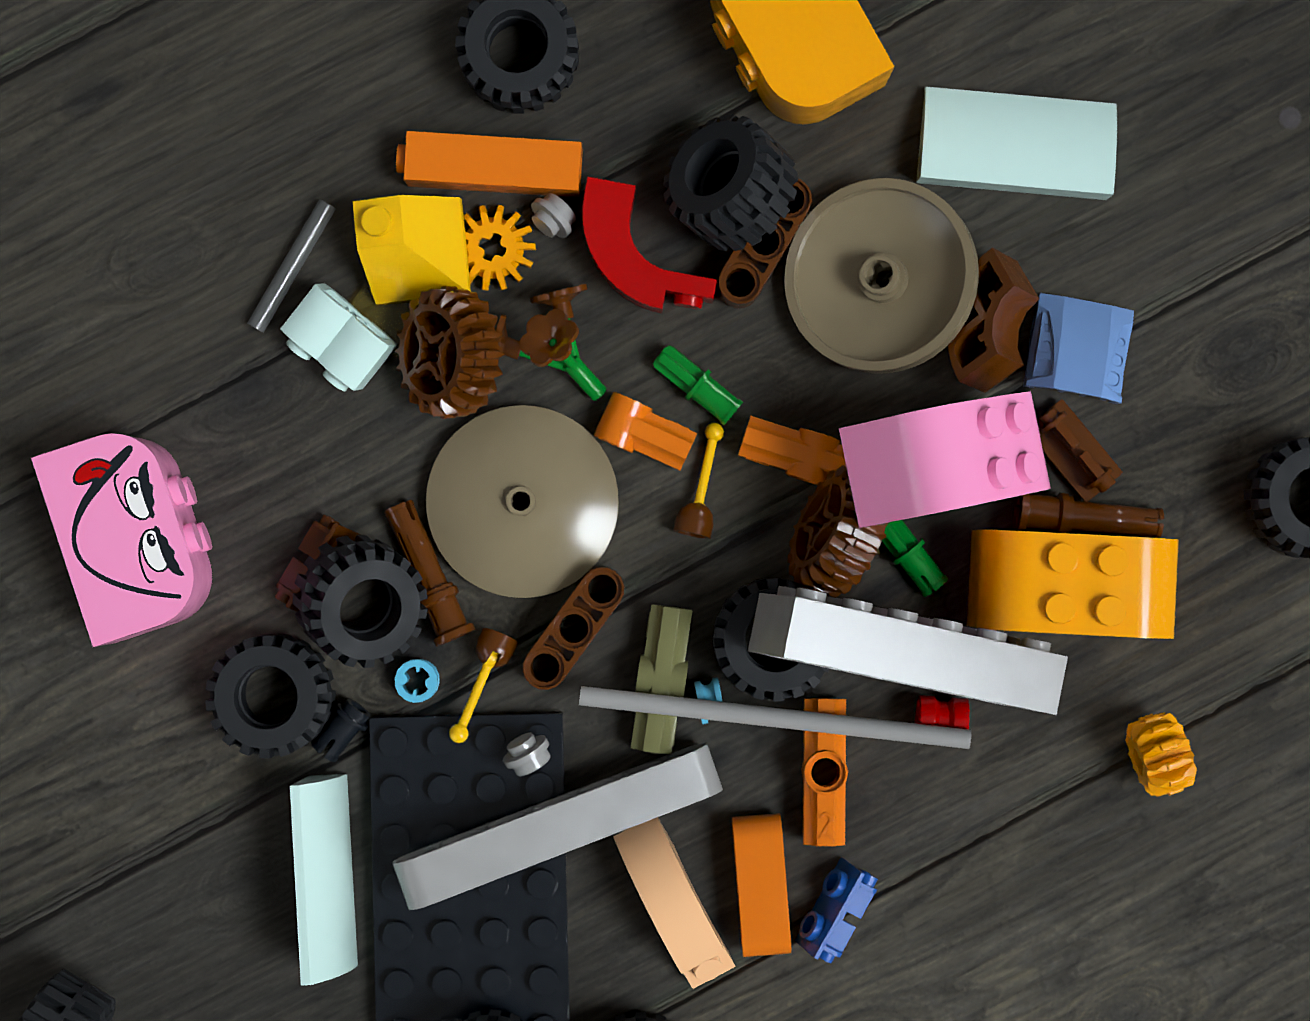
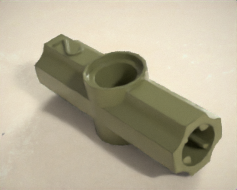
M651 605L646 631L645 653L640 655L635 692L684 697L688 661L685 658L692 610L665 605ZM636 712L631 749L657 754H672L677 716Z

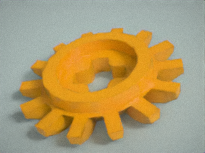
M485 205L479 206L481 220L475 222L468 213L464 215V221L470 226L465 231L470 284L478 275L483 278L481 290H489L490 279H497L500 291L505 290L507 285L504 277L511 274L519 283L524 278L516 268L519 264L531 268L534 263L523 257L524 251L536 250V243L523 242L522 238L532 232L530 225L520 229L514 226L521 217L518 212H515L508 220L503 219L504 206L497 205L494 217H488ZM494 234L502 237L500 245L506 248L503 257L495 255L491 261L484 259L485 250L479 247L482 238L490 240Z

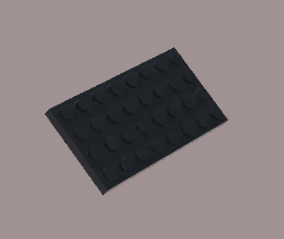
M563 712L472 714L467 725L468 738L462 743H455L449 737L450 728L458 724L461 715L369 718L376 1021H457L460 1018L464 1021L468 1019L470 1013L480 1011L481 1015H489L490 1009L501 1010L500 1016L510 1018L511 1013L521 1017L520 1021H570L566 853L415 910L408 909L392 864L394 860L406 854L565 794ZM529 732L534 737L545 735L549 742L547 750L551 755L547 763L524 776H517L514 769L506 767L503 758L509 752L507 745L512 740Z

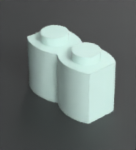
M325 283L315 284L280 328L289 337L286 342L287 346L305 360H310L311 357L318 360L325 368V371L322 373L323 376L342 391H346L348 387L353 391L363 389L397 347V343Z

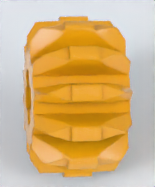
M1152 713L1128 724L1125 739L1129 748L1128 755L1131 758L1133 769L1138 775L1139 783L1144 785L1147 793L1157 797L1166 794L1170 796L1194 785L1197 771L1193 761L1195 755L1191 751L1189 739L1184 734L1183 726L1177 722L1175 716L1171 713L1154 715Z

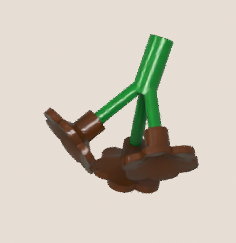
M587 284L531 297V304H546L552 306L553 310L549 311L546 316L535 315L530 318L526 325L527 333L522 336L520 341L508 337L506 330L507 316L501 314L496 332L503 334L498 344L499 351L504 353V356L516 360L521 356L530 359L538 367L550 366L567 372L593 401L599 399L606 392V386L580 359L575 340L579 335V328L575 322L570 320V318L574 317L571 301L579 293L588 289Z

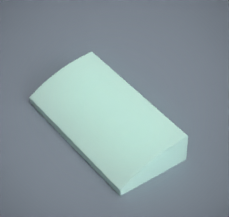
M925 87L916 183L1107 200L1114 195L1117 105L1115 103Z
M347 774L308 776L290 785L301 985H313L348 973L358 966Z

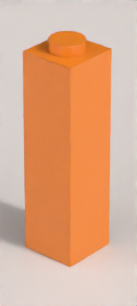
M407 131L406 144H398L396 171L397 173H404V181L408 187L532 195L552 193L557 196L580 198L583 147L582 142Z

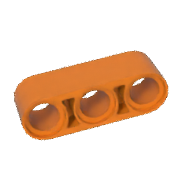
M777 813L732 817L743 957L790 954L791 934L781 815Z

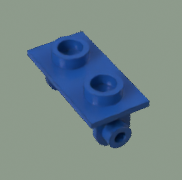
M841 857L835 869L831 870L826 876L823 890L814 907L802 919L795 942L817 960L821 958L828 963H832L835 956L840 958L856 928L853 924L843 920L847 912L860 919L862 918L878 890L874 887L878 878L865 870H859Z

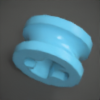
M412 659L402 664L395 676V688L398 694L403 699L412 703L423 702L431 698L438 690L440 684L437 668L430 661L424 659ZM412 667H416L417 673L423 668L430 676L425 681L428 690L423 694H419L418 688L412 693L405 685L410 680L407 671Z
M718 677L712 678L711 683L708 685H704L700 681L694 682L697 699L723 702ZM701 719L702 724H707L709 721Z

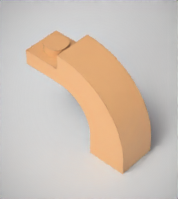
M657 817L628 828L613 836L631 879L660 937L681 974L684 973L691 987L694 989L736 967L729 951L696 894L674 844L659 818Z

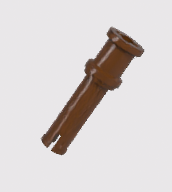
M1059 492L1057 497L1033 495L1030 493L1015 496L1013 507V527L1015 531H1025L1026 527L1050 529L1054 533H1070L1071 529L1160 538L1164 528V524L1157 523L1158 519H1164L1162 508L1153 509L1074 501L1073 496H1069V493Z
M413 500L402 502L384 511L404 558L411 563V566L418 570L422 577L419 583L426 588L428 598L420 601V603L428 608L427 615L436 634L433 640L435 646H441L476 630L473 623L467 622L456 595L459 593L457 585L454 586L453 582L448 583L439 565L438 558L422 526Z

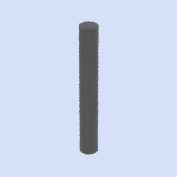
M321 199L318 200L247 324L264 333L336 208Z

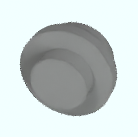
M548 193L544 198H536L531 204L534 213L532 221L543 234L550 238L555 235L566 238L572 232L571 225L576 221V216L561 198L555 194Z
M529 732L512 740L507 745L509 752L503 758L506 767L514 769L517 776L527 775L542 767L551 757L547 750L549 742L546 736L538 735L534 737Z

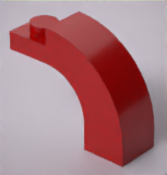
M587 177L583 201L584 233L594 264L607 283L628 301L649 311L661 314L665 295L674 297V305L691 309H702L703 302L712 304L717 283L716 279L661 269L647 261L637 250L630 233L636 185Z

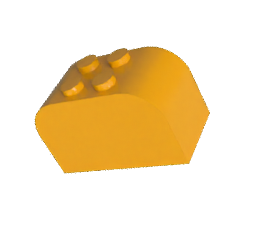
M710 0L716 23L712 24L713 29L724 49L727 50L733 47L740 64L736 66V70L744 86L749 92L756 89L766 107L774 115L787 122L812 124L827 119L883 88L894 69L891 59L858 0Z
M972 530L967 626L1018 632L1174 639L1179 540L1030 531Z

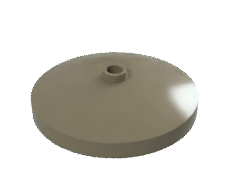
M876 178L850 184L829 195L808 214L800 225L790 245L786 259L784 279L786 299L792 318L799 331L816 350L827 358L844 367L860 372H899L913 368L933 358L960 332L970 315L977 294L979 281L978 257L973 239L965 223L956 211L937 194L921 185L901 179ZM892 273L893 275L889 278V284L882 288L880 286L881 278L885 274Z
M526 405L508 406L486 412L475 417L456 431L441 449L433 464L426 493V513L431 534L439 551L449 565L473 585L493 594L515 598L548 595L566 588L581 579L594 567L606 551L616 527L619 509L616 477L606 453L597 440L583 426L559 412ZM518 492L527 493L530 497V505L525 510L518 511L513 506V496Z

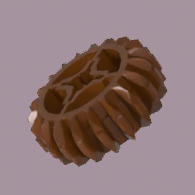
M442 286L441 289L421 291L419 299L410 300V312L401 314L404 325L403 329L396 331L400 339L399 348L394 350L399 354L400 364L397 366L396 371L402 372L404 377L401 388L410 390V403L418 404L420 412L429 413L433 417L440 416L442 419L474 414L479 407L488 405V394L497 392L494 378L503 374L498 366L499 358L505 355L499 351L498 344L503 334L496 332L494 328L498 316L488 313L489 302L480 300L477 292L457 289L456 286Z
M842 465L836 471L832 470L827 474L826 480L818 483L815 493L808 496V503L803 510H800V519L793 526L795 533L789 541V547L792 549L788 554V563H790L789 574L794 577V582L803 585L804 589L823 592L827 594L826 596L834 598L838 597L841 593H848L853 584L857 585L861 582L864 571L871 569V561L876 554H879L878 548L880 543L886 538L884 532L888 524L883 523L859 528L847 467Z

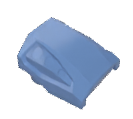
M1038 293L1039 300L1036 302L1030 332L1023 386L1057 389L1058 392L1062 393L1065 391L1078 393L1082 397L1088 395L1098 397L1103 401L1109 400L1108 403L1121 404L1123 375L1133 326L1134 311L1076 298Z

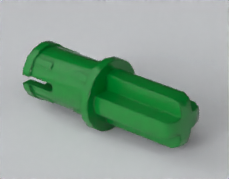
M668 345L654 361V368L687 394L685 397L687 401L691 398L721 421L722 425L727 423L743 403L742 400L737 399L709 376L712 373L711 370L708 369L704 372L674 346Z
M903 520L889 522L884 532L886 538L882 541L894 556L892 563L894 565L900 564L921 591L922 596L927 597L932 594L933 588L936 591L944 585L948 577L946 574H943L923 548L925 544L923 538L917 540Z

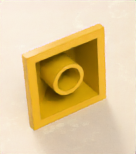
M396 195L353 201L357 251L376 305L410 302V300L419 299L421 291L441 289L442 286H456L457 289H467L471 292L463 205L460 197Z

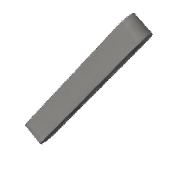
M701 743L416 850L394 860L392 864L408 909H420L709 798L721 792L723 788L707 743Z

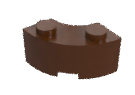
M994 248L989 249L978 260L979 281L973 308L960 332L948 344L950 360L958 381L984 393L1023 366L1018 351L1019 328L1026 312L1039 300L1018 261Z

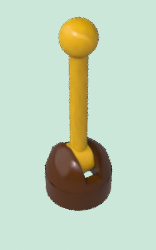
M710 423L705 429V436L708 441L695 500L693 503L682 507L678 512L673 529L676 533L695 538L711 539L714 526L713 514L704 504L717 441L721 440L724 435V429L718 423Z
M482 628L477 640L476 653L483 665L458 724L450 728L449 737L453 742L462 743L468 738L467 725L491 669L507 664L515 652L518 642L513 638L492 629Z

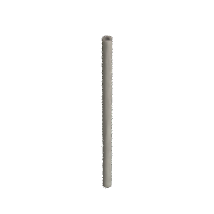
M581 686L580 706L969 749L971 743L970 729Z

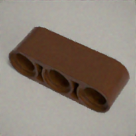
M798 179L792 186L797 190L796 194L799 195L802 201V208L795 213L787 214L785 219L780 218L775 224L777 228L771 233L777 240V250L770 255H761L753 250L752 245L748 242L743 250L733 251L725 264L718 281V294L726 305L735 309L746 308L752 305L762 292L811 206V191L808 185L801 179ZM743 273L749 276L753 282V291L744 297L732 295L726 287V280L730 275Z
M599 567L591 570L581 580L524 660L523 673L531 686L540 690H549L557 687L567 676L624 595L625 584L617 571L609 567ZM607 575L615 581L617 593L611 601L606 603L598 602L591 596L589 585L595 576ZM578 614L586 620L588 633L584 639L570 641L562 634L561 623L567 615ZM546 653L558 660L559 673L555 678L543 680L536 676L533 671V661L537 655Z

